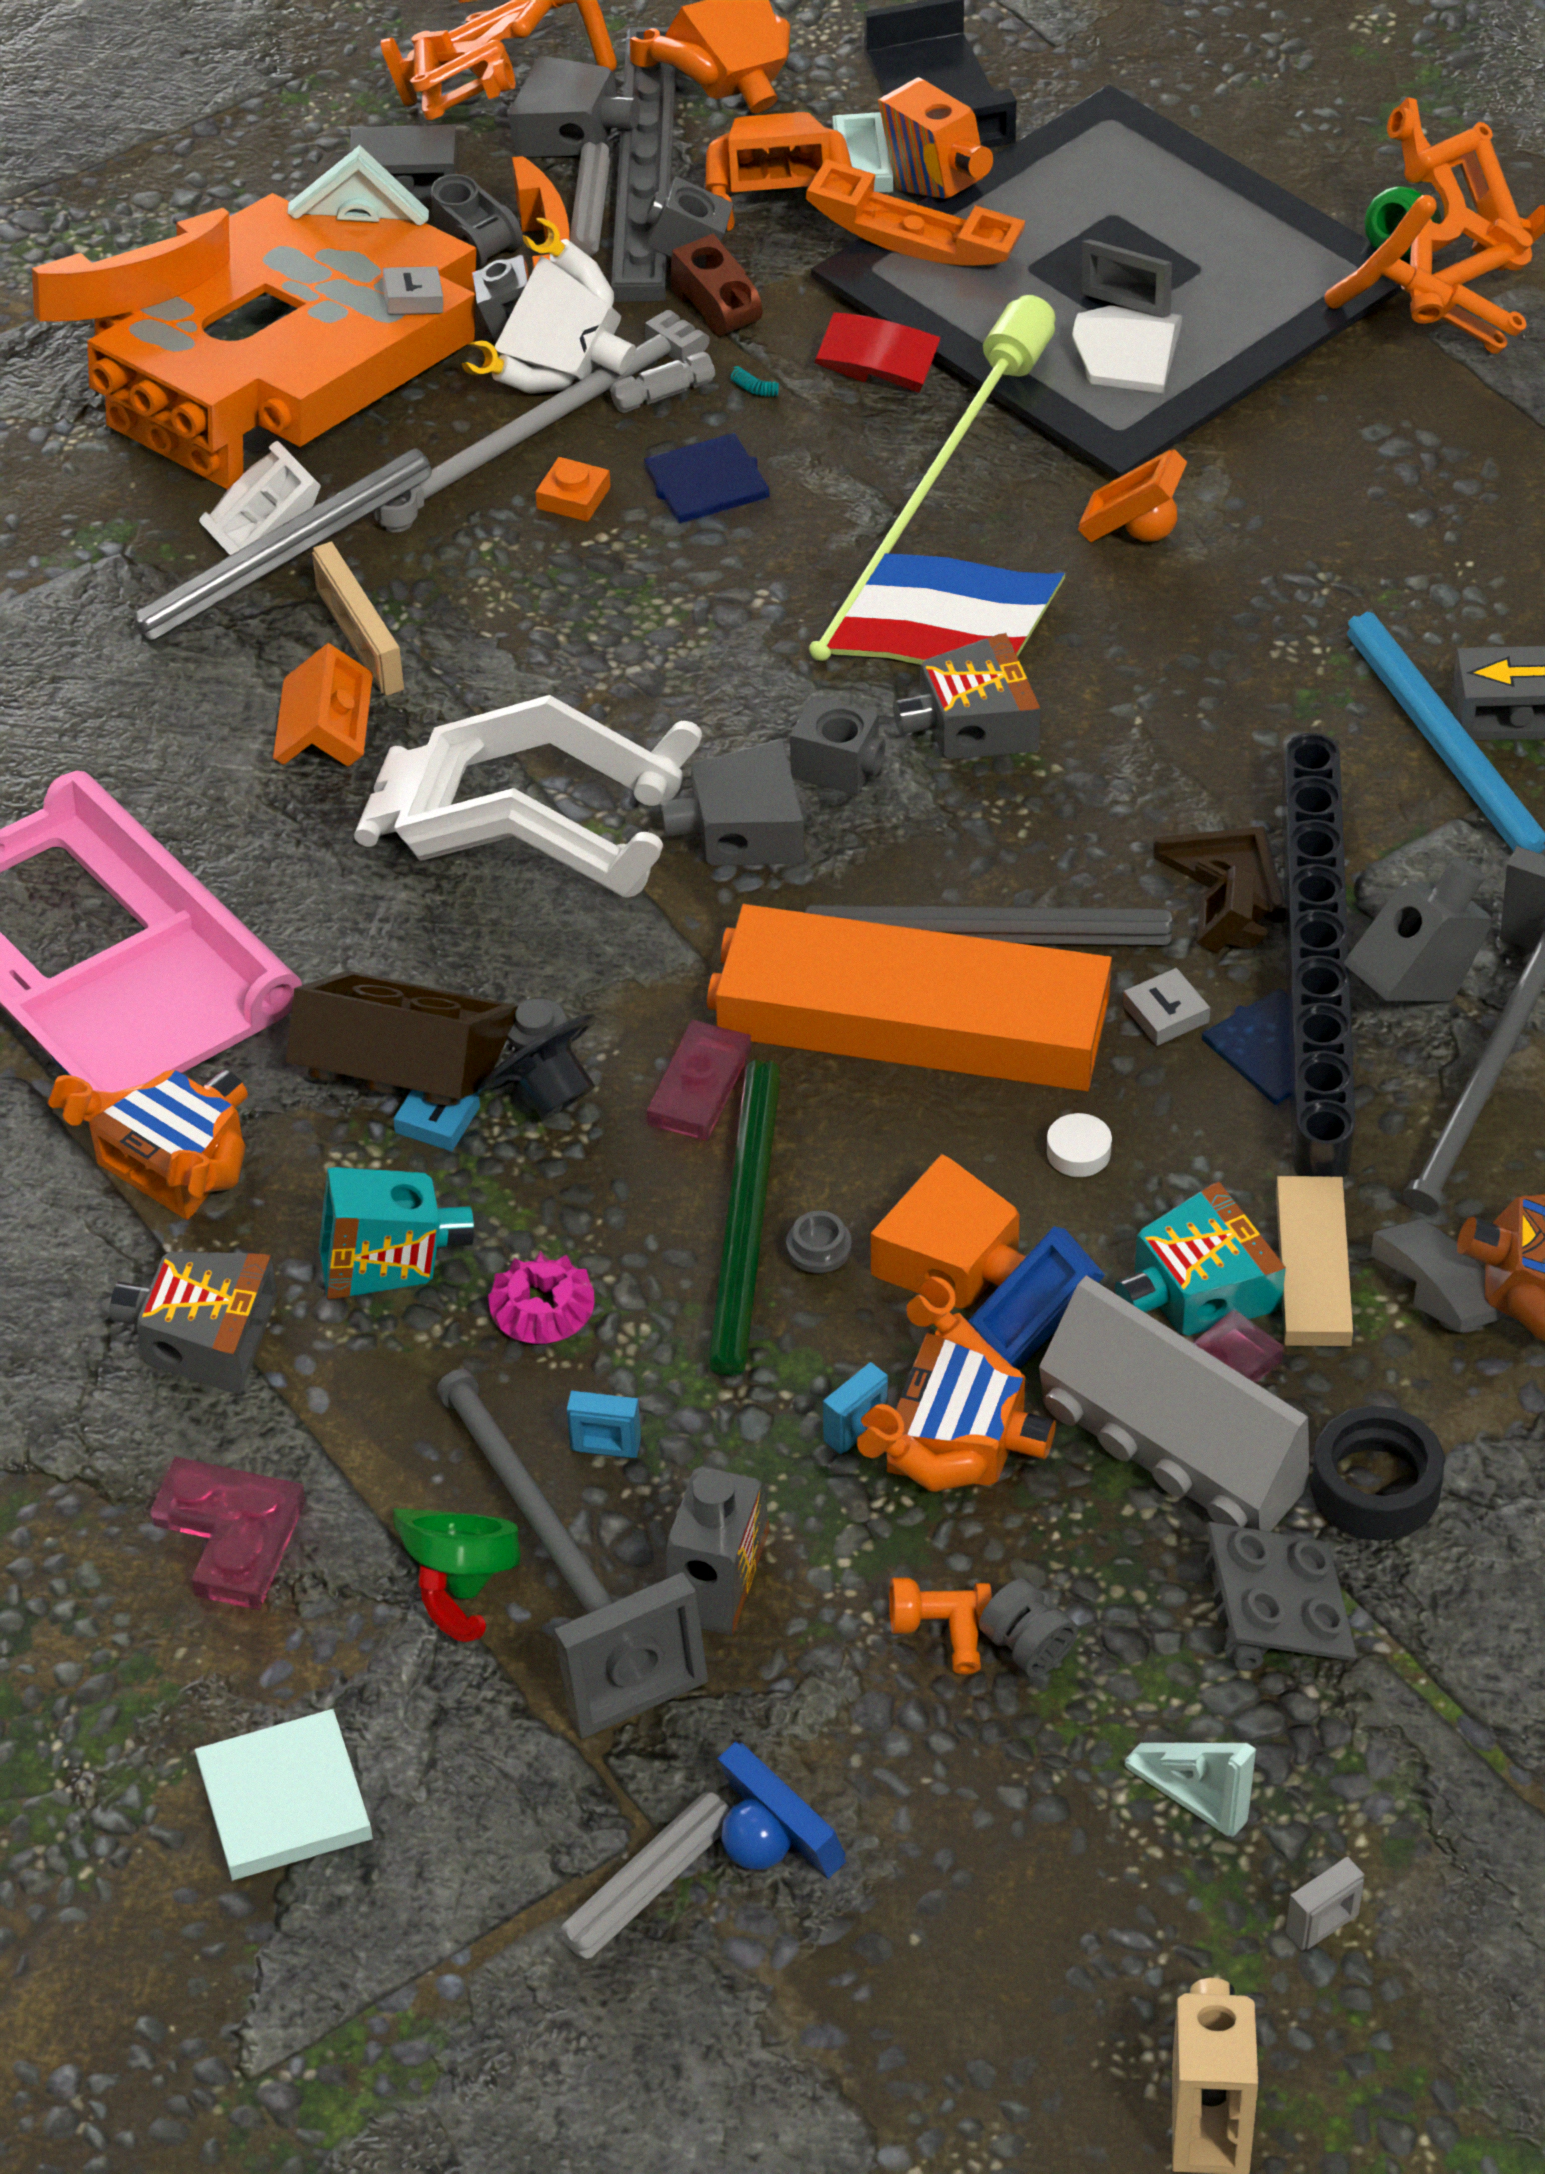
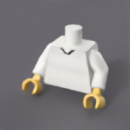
M536 218L539 223L545 225L549 233L546 242L536 245L533 240L523 235V240L528 248L538 253L549 252L550 260L540 256L495 347L487 341H475L468 344L473 348L482 350L485 362L481 368L468 362L462 363L464 371L471 375L491 372L494 380L529 394L565 390L573 382L577 383L594 373L598 365L619 375L624 374L634 358L636 347L634 344L614 335L620 323L621 315L612 307L614 302L612 288L596 261L568 239L560 241V234L554 223L544 218Z

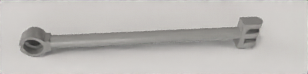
M671 310L660 313L645 322L646 342L636 347L634 358L624 374L619 375L605 367L600 368L431 469L432 474L429 479L374 510L373 516L375 520H379L381 527L386 526V531L402 532L409 529L417 517L418 509L424 506V500L609 390L615 381L634 375L665 355L683 362L687 356L701 351L704 352L709 345V336L701 330H695L694 326L686 320H680V317Z

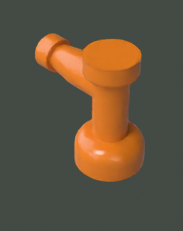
M891 1578L889 1586V1616L892 1634H909L914 1632L919 1627L921 1619H949L950 1639L954 1650L952 1654L953 1671L958 1674L978 1672L981 1669L980 1653L977 1651V1625H979L983 1610L992 1599L990 1583H975L974 1590L920 1591L918 1584L911 1578Z

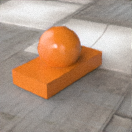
M1175 449L1168 450L1094 491L1080 520L1078 530L1090 543L1122 525L1126 527L1131 536L1142 542H1155L1165 539L1177 523V505L1172 496L1187 461Z

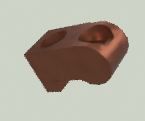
M714 233L672 250L671 290L682 302L690 299L703 314L708 326L715 334L723 336L762 318V303L757 289L746 276L745 270ZM706 254V267L700 269L692 263V260L697 256Z

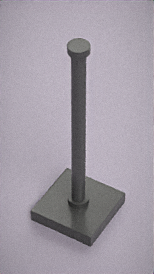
M1516 846L1507 864L1500 939L1532 950L1533 953L1418 1179L1409 1181L1403 1192L1405 1203L1415 1211L1423 1214H1435L1439 1211L1444 1201V1195L1441 1190L1545 986V855Z
M457 1369L446 1374L438 1383L437 1395L447 1408L456 1410L587 1612V1615L554 1629L569 1721L581 1740L707 1683L708 1676L696 1590L684 1572L613 1602L478 1396L479 1384L473 1374L466 1369Z

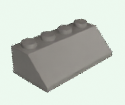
M1087 1275L1078 1283L1039 1366L1043 1402L1048 1411L1062 1423L1069 1426H1074L1077 1423L1095 1435L1103 1448L1115 1458L1121 1461H1129L1131 1459L1150 1471L1156 1482L1168 1493L1176 1497L1188 1496L1206 1508L1208 1514L1216 1523L1271 1532L1310 1486L1308 1416Z

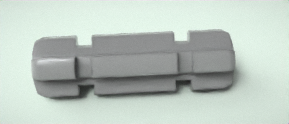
M701 351L687 356L683 362L675 360L641 372L636 380L630 376L615 381L610 388L611 398L616 409L619 412L625 413L639 408L643 401L648 405L687 391L686 387L690 385L696 388L710 383L715 376V368L708 353Z

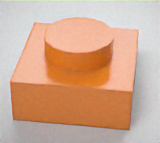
M558 457L535 491L537 509L588 522L611 487L610 470Z

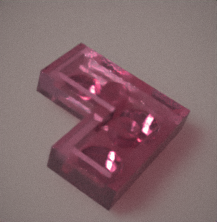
M175 1456L152 1506L151 1514L155 1527L209 1538L191 1580L195 1596L260 1610L303 1509L306 1497L304 1486L300 1483Z

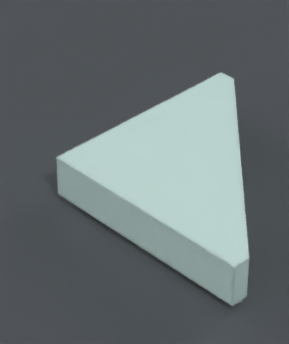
M360 145L291 200L288 205V214L295 219L303 214L337 216L336 220L379 222L380 218L413 220L417 225H423L428 221L429 210Z
M1140 1743L1125 1759V1767L1226 1836L1233 1838L1248 1821L1256 1749L1248 1743Z

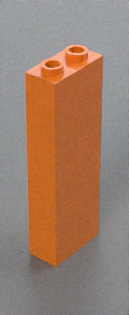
M743 904L736 928L727 927L724 932L721 947V963L725 965L722 974L713 973L711 976L707 995L708 1010L716 1011L718 1037L1089 1092L1109 1003L1112 957Z

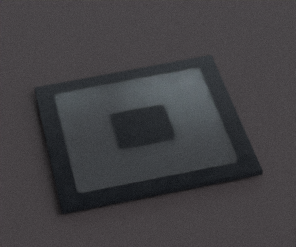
M1110 84L993 156L992 168L983 179L952 197L943 199L928 196L916 203L917 205L966 220L975 205L1025 220V229L1007 261L988 265L942 264L903 255L860 238L811 268V277L872 318L902 324L941 337L933 358L979 389L993 369L985 357L983 343L1006 306L1023 295H1034L1045 300L1055 313L1054 335L1028 374L1024 376L1002 374L990 396L1116 479L1159 456L1403 291L1401 285L1382 276L1373 286L1337 309L1328 307L1324 300L1327 290L1359 269L1377 250L1370 241ZM1091 239L1172 262L1171 314L1182 315V324L1164 393L1089 383L1085 373L1086 368L1072 339L1077 314L1106 306H1124L1081 294L1082 241Z

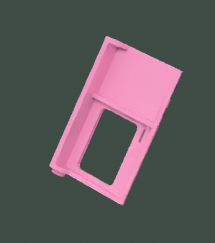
M73 771L56 778L47 790L43 809L0 829V873L49 848L61 847L145 928V930L52 978L43 976L0 932V1006L66 1075L84 1079L92 1086L93 1090L114 1092L147 1083L166 1070H176L183 1073L280 1021L291 1012L294 988L302 986L300 978L85 771Z

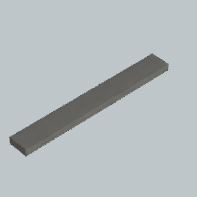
M669 27L627 28L623 97H636L638 99L640 118L636 129L621 128L611 283V288L614 292V302L666 301L668 255L646 246L652 224L644 221L656 192L658 191L666 195L671 185L677 68L662 62L650 67L634 65L630 60V38L636 37L644 40V32L651 28L657 29L660 32V36H665Z

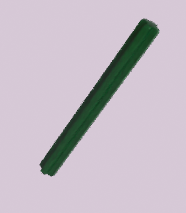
M754 1059L746 1066L709 1353L710 1369L719 1376L728 1374L736 1377L746 1367L780 1087V1067L772 1060L762 1062Z

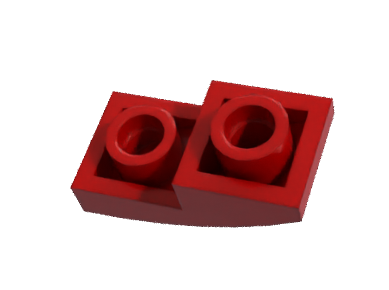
M833 313L815 359V364L864 383L867 380L868 374L920 393L941 337L882 319L846 313Z

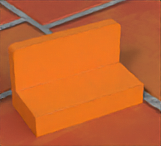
M327 643L288 674L283 681L273 759L285 765L311 743L347 767L364 755L373 672L330 643Z

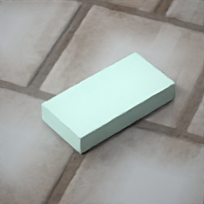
M881 113L832 116L833 129L839 131L846 140L852 167L875 174V192H893V173Z

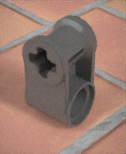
M448 174L434 181L431 187L433 227L476 247V270L483 268L487 264V259L505 249L515 251L523 245L522 229L515 215L508 207L497 202L478 186L474 179L462 174Z

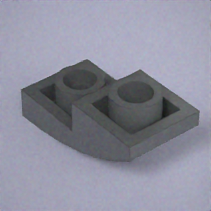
M1421 1218L1373 1233L1371 1256L1395 1269L1397 1275L1401 1278L1416 1282L1413 1306L1438 1319L1440 1325L1444 1328L1456 1332H1471L1478 1329L1481 1325L1508 1317L1507 1314L1490 1306L1485 1299V1270L1474 1259L1459 1254L1457 1252V1243L1435 1226Z

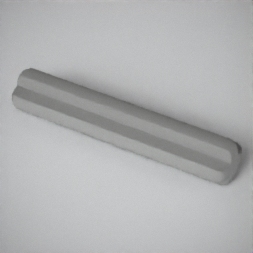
M588 142L581 148L570 231V241L590 257L599 250L610 158L608 157L609 147L603 142L597 145Z
M710 1791L702 1793L562 1924V1940L565 1945L581 1959L592 1958L721 1835L723 1820L730 1811L726 1802L720 1800L717 1795Z

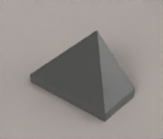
M1091 239L1082 241L1081 294L1161 318L1171 315L1172 262Z

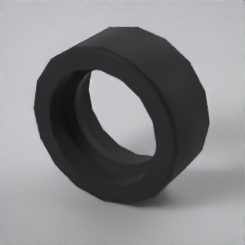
M1377 1405L1349 1409L1329 1421L1316 1440L1310 1489L1318 1510L1334 1527L1357 1538L1385 1541L1405 1537L1426 1525L1439 1506L1445 1454L1437 1435L1420 1418L1401 1409ZM1366 1450L1389 1452L1406 1460L1417 1471L1418 1483L1404 1493L1389 1496L1366 1494L1349 1486L1337 1473V1464L1340 1460L1356 1452Z

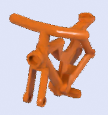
M458 0V2H460V3L470 2V1H477V0ZM511 0L493 10L476 12L466 18L467 23L450 32L444 30L417 33L411 38L414 49L409 52L407 58H402L396 41L392 37L381 40V50L403 104L406 107L416 104V92L422 91V111L426 120H433L442 116L447 109L483 91H486L488 99L498 97L501 91L513 90L516 85L515 75L508 53L501 40L504 38H525L529 36L550 9L560 8L563 4L577 3L597 66L608 67L614 72L617 67V59L598 1ZM469 68L479 77L442 96V81Z
M1407 97L1392 111L1387 124V133L1390 138L1401 141L1405 162V179L1410 183H1419L1421 181L1432 183L1440 194L1444 205V219L1440 224L1432 222L1431 217L1437 208L1436 200L1432 196L1422 195L1417 198L1391 236L1362 266L1327 290L1324 296L1325 303L1332 309L1340 308L1373 286L1382 276H1385L1401 285L1402 290L1411 294L1410 309L1412 319L1415 322L1427 324L1443 319L1483 342L1489 352L1498 354L1507 346L1505 335L1496 328L1457 307L1456 304L1513 336L1519 335L1526 328L1525 318L1516 311L1507 312L1462 284L1494 269L1517 271L1526 266L1532 258L1530 246L1545 233V205H1540L1527 219L1519 217L1490 140L1493 136L1492 130L1487 124L1478 122L1473 128L1431 146L1421 128L1417 99ZM1460 165L1477 214L1466 207L1463 194L1451 170L1452 167ZM1461 233L1475 240L1472 250L1477 254L1432 274V252H1437L1451 244ZM1411 245V257L1409 265L1399 258L1408 250V248Z

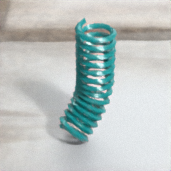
M739 366L733 367L735 370L731 374V381H734L743 389L752 394H760L761 397L763 395L766 397L768 388V397H770V392L771 396H774V390L775 396H778L779 383L757 379Z

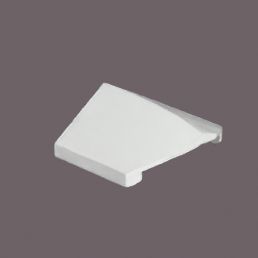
M1106 306L1078 313L1073 327L1072 339L1086 368L1085 373L1089 383L1164 394L1182 324V315L1171 314L1168 317L1161 318L1131 308Z
M278 441L269 446L271 450L269 454L253 464L226 491L211 514L205 512L199 520L230 555L312 508L321 485Z

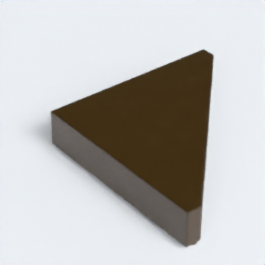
M1264 826L1153 837L1154 859L1209 888L1234 865L1255 874L1254 892L1269 904V912L1264 917L1274 923L1285 922L1286 906Z

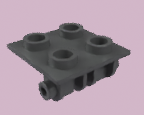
M1211 1521L1207 1523L1206 1528L1210 1546L1209 1553L1205 1557V1566L1207 1571L1212 1574L1215 1587L1212 1596L1214 1604L1218 1607L1216 1612L1218 1621L1221 1625L1227 1627L1225 1630L1227 1643L1224 1647L1226 1657L1234 1661L1238 1669L1252 1670L1262 1665L1263 1655L1269 1648L1355 1661L1358 1658L1329 1542Z

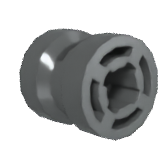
M1019 1578L999 1590L989 1601L980 1617L979 1629L995 1645L1008 1646L1013 1651L1012 1660L1028 1676L1039 1677L1049 1672L1067 1655L1077 1638L1078 1626L1061 1609L1050 1610L1044 1604V1594L1027 1578Z

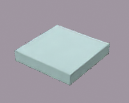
M334 1709L195 1749L197 1762L232 1881L373 1839L371 1825Z

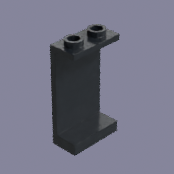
M922 0L864 11V54L884 96L919 77L972 109L976 117L980 144L982 146L992 148L1016 142L1017 100L1011 89L993 91L964 34V0Z

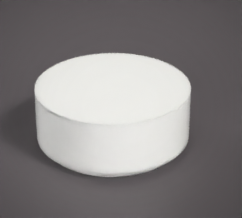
M1074 1113L1060 1117L1050 1126L1047 1134V1157L1050 1164L1059 1172L1073 1177H1086L1100 1172L1106 1167L1111 1157L1112 1136L1110 1129L1102 1120L1089 1114Z

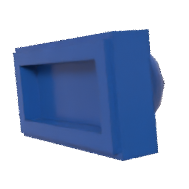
M1054 1226L968 1322L1013 1368L1019 1370L1049 1336L1055 1334L1078 1283L1086 1275L1099 1283L1105 1274L1066 1229Z
M735 1741L717 1758L731 1787L744 1799L733 1806L723 1820L721 1832L723 1849L732 1861L749 1870H767L784 1859L792 1844L827 1879L846 1863V1854L835 1830L742 1742L738 1744Z

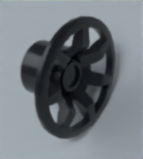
M594 1014L578 1016L527 1044L487 1074L478 1086V1092L480 1095H485L511 1082L518 1083L542 1121L570 1107L595 1087V1084L571 1049V1044L595 1024L596 1017ZM537 1051L536 1053L533 1054V1057H532V1058L529 1057V1055H530L531 1053Z

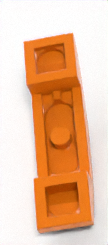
M512 157L515 199L522 232L543 230L546 242L549 233L548 229L536 220V218H544L554 223L558 228L560 241L563 239L570 241L566 210L552 182L525 157ZM549 252L546 255L532 256L533 270L540 256L550 260Z
M825 159L806 191V199L835 223L857 236L902 255L936 263L988 265L1005 262L1008 260L1025 229V220L976 205L966 220L875 192V174Z
M220 208L176 222V237L94 263L89 261L82 253H78L32 268L34 316L39 321L54 322L115 316L160 304L196 288L213 277L230 260L229 212L224 208Z

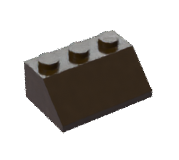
M346 970L294 988L286 1062L308 1067V1075L314 1078L343 1080L348 1075L366 1079L365 1087L374 1091L396 1093L403 1091L404 1087L423 1091V1099L425 1101L440 1105H458L461 1099L477 1093V1088L481 1081L494 1069L507 1041L508 1034L515 1023V1013L518 1006Z

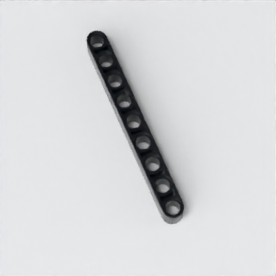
M1305 733L1293 737L1287 743L1281 790L1284 902L1286 906L1285 939L1292 1164L1294 1171L1299 1176L1344 1178L1350 1168L1356 1122L1349 968L1343 964L1348 957L1340 751L1338 745L1331 738L1323 734Z

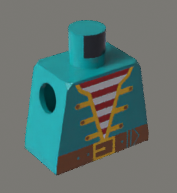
M342 1167L327 1168L318 1248L327 1299L426 1284L433 1279L438 1247L473 1245L474 1221L471 1207L438 1208L432 1178L426 1173Z
M1217 1182L1144 1227L1137 1235L1136 1274L1115 1283L1116 1295L1145 1313L1160 1307L1178 1333L1190 1336L1280 1310L1282 1308L1286 1267L1222 1184Z

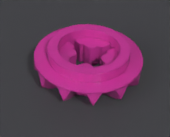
M541 1251L535 1260L525 1263L514 1257L511 1267L506 1273H495L493 1289L488 1294L490 1313L499 1329L516 1340L532 1344L553 1343L572 1336L587 1323L592 1315L595 1304L594 1289L590 1283L587 1269L573 1267L567 1255L557 1261L548 1260ZM530 1287H539L544 1293L552 1291L554 1308L548 1302L544 1303L539 1297L530 1298Z

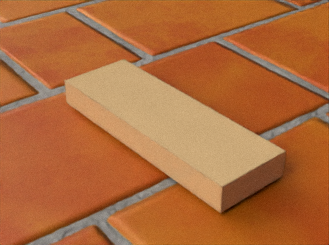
M333 542L313 547L312 557L317 592L363 665L373 672V681L385 696L404 690L400 647Z
M1277 1176L1276 1204L1279 1258L1286 1267L1282 1299L1284 1346H1351L1353 1322L1343 1177Z

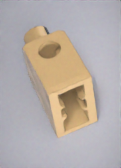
M1205 1978L1195 1982L1190 1988V1993H1185L1177 1998L1172 2062V2172L1249 2174L1258 2090L1255 2002L1247 1996H1236L1234 1987L1223 1979ZM1202 2089L1226 2090L1227 2100L1218 2106H1205L1202 2104Z

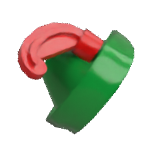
M394 1508V1527L399 1533L406 1550L415 1560L421 1563L418 1586L421 1587L422 1601L430 1618L443 1632L458 1641L470 1642L479 1640L484 1635L486 1629L484 1618L481 1615H472L468 1618L444 1589L447 1588L456 1598H473L480 1593L495 1573L520 1565L521 1552L518 1542L517 1525L509 1520L486 1515Z

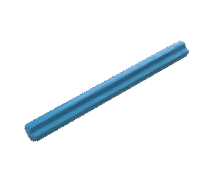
M1365 612L1360 617L1353 616L1348 622L1350 628L1347 636L1513 852L1516 846L1539 854L1542 853L1545 849V832L1377 616L1371 612Z

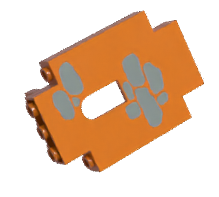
M271 193L229 217L230 260L213 277L196 288L160 304L129 313L94 319L95 336L87 340L89 388L105 396L107 426L228 490L243 475V434L259 425L301 447L472 342L475 338L476 293L472 273L476 272V247L427 223L417 225L413 220L380 218L379 222L336 220L337 216L303 214L295 219L288 214L290 201ZM438 267L443 292V313L388 314L383 290V268ZM265 292L298 308L254 335L242 340H219L210 337L204 332V329L211 323Z

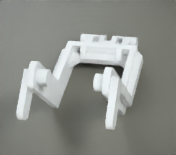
M551 695L434 727L426 746L411 750L401 746H393L389 749L374 785L375 793L371 794L354 833V838L359 844L371 847L376 845L379 836L397 832L416 857L422 861L514 836L618 895L632 897L643 890L650 875V868L660 857L663 843L658 836L649 832H640L628 844L615 845L515 788L451 805L465 768L468 765L551 743L634 790V796L639 802L655 806L660 804L661 801L673 799L679 792L683 781V772L679 768L699 746L702 732L692 722L679 721L673 725L652 752H649Z

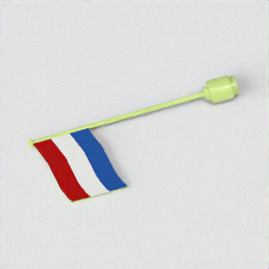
M1023 295L1017 300L1010 302L1004 309L983 343V351L993 367L992 371L820 641H813L810 644L809 652L813 659L825 661L831 654L890 658L921 665L928 658L1002 633H1007L1017 657L1064 581L1065 573L1017 572L949 557L889 554V552L1002 374L1010 376H1024L1028 374L1055 332L1054 323L1056 317L1054 310L1045 300L1034 295Z

